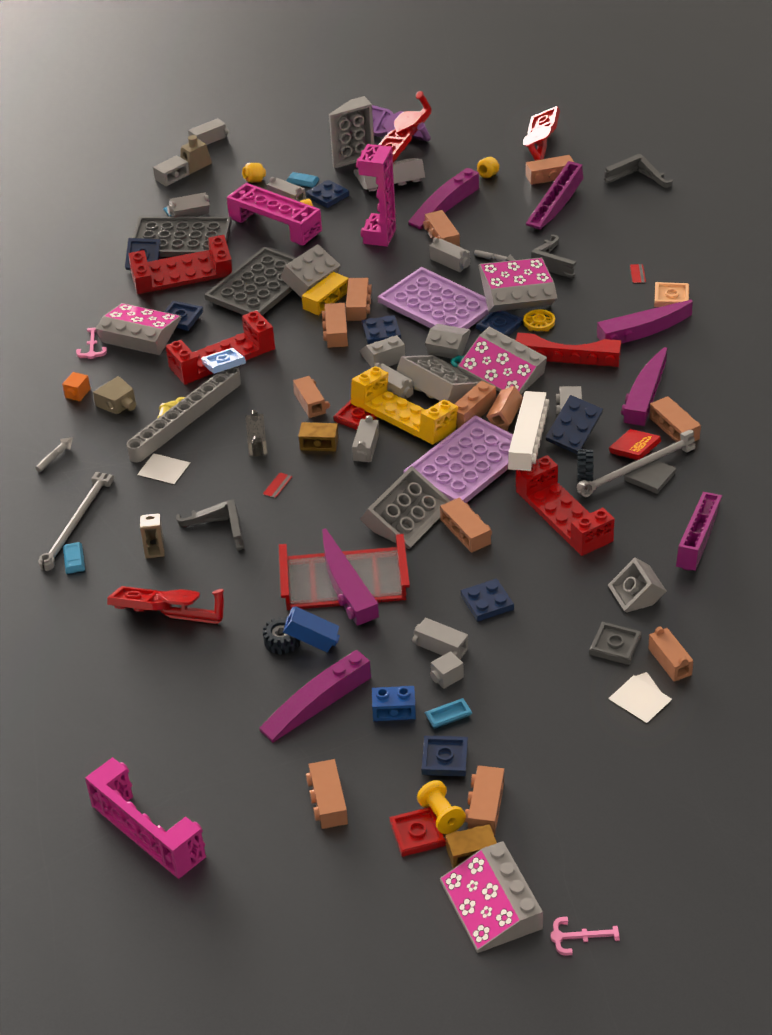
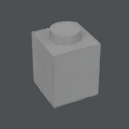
M450 651L431 662L430 676L435 683H438L444 689L464 678L463 662Z

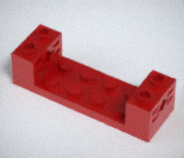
M225 236L209 237V250L147 262L144 250L128 253L130 270L137 294L227 277L232 273V259Z
M256 310L242 316L244 333L237 334L234 337L222 340L198 351L192 352L182 340L174 341L166 345L169 368L185 385L213 374L202 364L201 358L234 348L245 357V360H249L274 350L273 326Z
M548 455L537 459L536 464L532 465L531 471L516 470V492L581 556L614 541L615 518L604 508L592 513L588 512L558 483V465Z

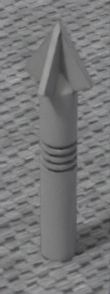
M480 250L474 251V256L494 261L515 260L511 254L506 257Z
M73 437L60 439L61 444L43 459L35 469L41 472L65 449L70 450Z

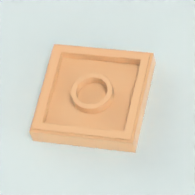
M655 282L654 307H662L689 300L688 283Z

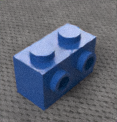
M414 686L372 688L373 721L416 719Z

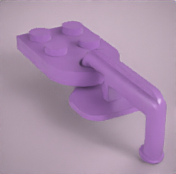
M372 105L374 136H386L390 131L394 130V121L403 111L393 114L389 109ZM420 123L417 126V132L412 138L430 141L431 138L425 124Z

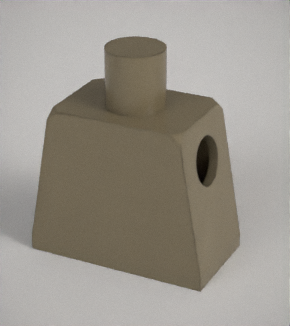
M190 135L188 137L189 143L181 147L180 155L182 159L188 162L189 174L212 164L207 145L197 139L196 135Z
M119 376L93 391L95 405L114 414H119L125 409L132 411L136 407L133 388Z
M160 514L142 515L140 530L145 559L165 556ZM156 539V544H150L151 540Z

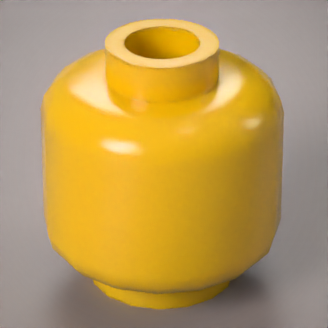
M486 157L477 164V172L483 178H490L499 171V163L493 157Z
M247 163L243 167L242 175L248 183L261 182L263 177L266 176V170L260 163Z

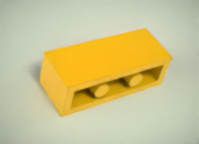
M335 272L329 274L302 295L303 309L320 315L322 311H325V304H333L347 294L349 278Z

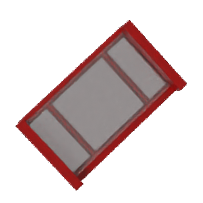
M396 534L397 547L343 551V554L378 603L406 600V588H409L410 584L404 534ZM279 544L281 598L286 599L287 610H291L295 606L301 609L341 606L327 572L324 553L288 556L287 544Z

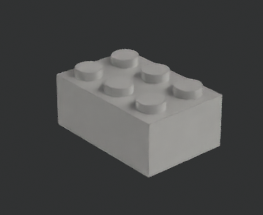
M317 244L286 264L280 278L302 298L304 293L332 272L338 273L341 265Z

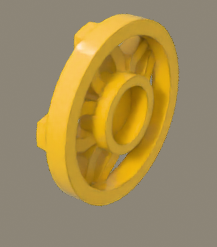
M531 310L524 315L523 323L529 331L547 332L555 325V316L547 310Z

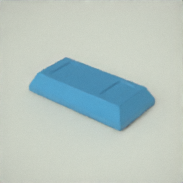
M292 172L286 181L295 185L313 188L320 179L314 175Z
M82 543L65 544L63 546L66 574L85 571Z
M463 698L425 712L434 729L469 717L472 714L471 709Z

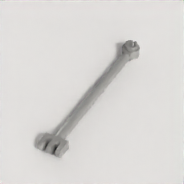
M687 430L680 434V441L594 481H580L577 484V492L584 497H588L597 487L682 448L683 451L689 452L695 449V443H693L695 442L693 437L694 431Z
M95 472L91 478L92 484L95 485L50 552L40 556L38 562L41 570L45 568V571H49L54 568L56 555L102 486L110 487L114 480V475L109 474L107 477L105 473Z

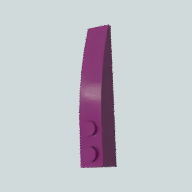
M571 161L567 162L527 220L526 226L541 229L561 211L584 179L582 164Z
M466 168L448 180L423 203L408 221V224L421 230L424 227L425 214L443 210L445 213L478 190L479 172Z
M691 299L597 322V337L599 340H621V343L653 335L691 316L693 301Z
M664 347L645 365L637 376L630 394H626L625 404L622 405L621 415H624L623 423L645 426L650 413V403L654 401L667 362L668 348Z
M708 492L702 493L678 546L676 567L696 571L708 542L722 495Z
M322 529L327 572L337 594L339 604L345 607L349 619H353L357 626L379 618L378 602L327 529Z
M355 650L336 662L292 695L259 728L260 732L273 743L369 680L371 678L370 660L358 650Z

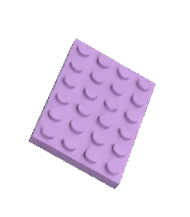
M420 267L377 297L379 303L429 328L436 324L469 329L490 313L488 312L484 296L423 267Z
M475 415L403 472L405 473L413 466L450 501L460 497L464 503H467L508 470V454L513 434Z

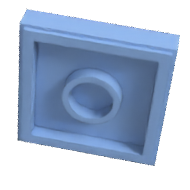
M234 348L201 358L202 364L213 374L246 363L245 357Z

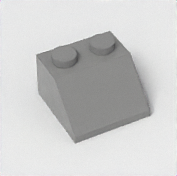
M436 324L430 328L425 341L428 354L447 358L462 356L471 332L470 329Z
M396 335L366 345L360 350V354L371 368L376 363H383L389 367L398 364L400 357L405 356V344Z
M635 557L608 584L625 612L652 606L667 592L650 565Z

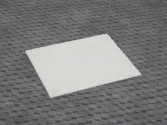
M153 454L137 475L175 484L190 462Z
M634 675L608 698L646 723L672 700Z

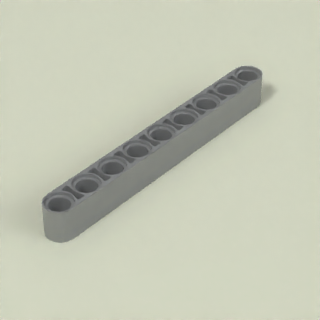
M236 366L218 372L127 442L130 461H143L240 386L239 367Z

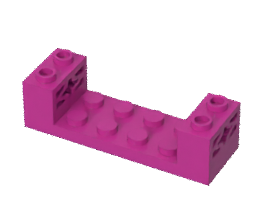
M367 144L365 149L362 150L360 158L356 161V168H358L359 175L376 177V184L378 185L377 198L379 199L377 211L380 214L371 213L369 219H366L365 226L361 229V237H363V244L388 247L396 231L392 147Z
M248 183L243 184L227 196L228 213L232 220L242 223L252 214L257 213L288 224L290 240L299 245H305L322 231L321 211L319 208Z
M112 757L85 777L92 807L175 877L180 879L206 858L201 826L195 821L192 822L187 817H184L166 832L161 826L153 824L148 815L145 813L141 814L135 805L129 801L133 798L132 783L128 776L129 770L123 762L119 763Z

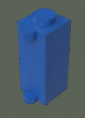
M296 606L292 607L283 633L325 652H328L332 646L335 647L340 635H337L338 625Z

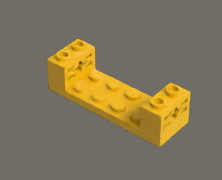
M376 366L352 379L351 404L361 407L371 414H375V416L432 445L456 430L458 406L450 401L442 400L427 410L421 408L419 405H415L387 391L388 372Z

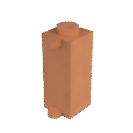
M310 376L293 380L294 395L308 417L312 418L325 414L326 409L330 407V403L323 398L316 387L315 380L311 379Z
M512 386L501 390L486 416L491 424L505 431L508 430V426L513 421L522 404L523 397L517 388Z
M660 626L655 629L654 633L649 634L648 649L674 682L692 675L693 659L668 628L663 629Z

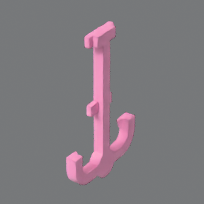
M87 328V332L91 333V339L87 341V345L90 344V351L88 353H80L81 349H77V356L79 358L94 359L95 357L106 355L107 347H102L103 351L94 352V344H97V340L94 341L95 332L97 331L96 328Z
M568 917L557 918L553 923V931L551 932V941L555 943L557 952L564 956L573 955L572 948L564 949L561 947L560 942L565 939L583 938V942H588V938L614 936L615 941H620L618 926H613V930L587 931V929H582V932L562 933L559 931L558 926L560 924L568 926Z

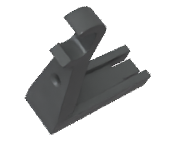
M640 153L605 168L604 181L606 183L613 182L639 170L640 173L655 180L662 187L668 188L673 184L672 179L669 181L664 180V173H659Z
M551 234L550 241L544 240L543 245L531 252V259L542 257L549 272L572 279L575 277L574 266L576 261L549 254L559 244V237Z
M234 499L197 513L193 510L191 517L182 519L180 514L176 515L178 525L182 527L197 523L223 521L230 518L237 551L245 549Z

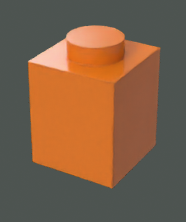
M72 372L62 384L65 398L81 401L91 389L88 375Z

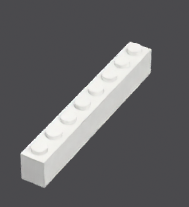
M525 391L508 454V469L531 471L532 465L536 464L540 440H542V432L544 431L549 410V399H546V392Z

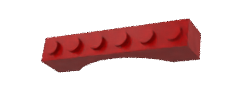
M517 333L516 341L546 356V361L619 367L621 340L603 339L589 344L566 345L545 340L536 334Z

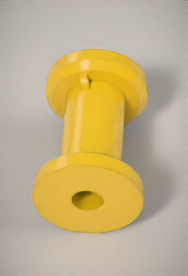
M435 780L428 782L419 790L417 801L422 807H430L437 816L436 828L442 834H450L457 831L464 824L466 814L461 807L451 806L445 798L447 793L446 786L443 782Z

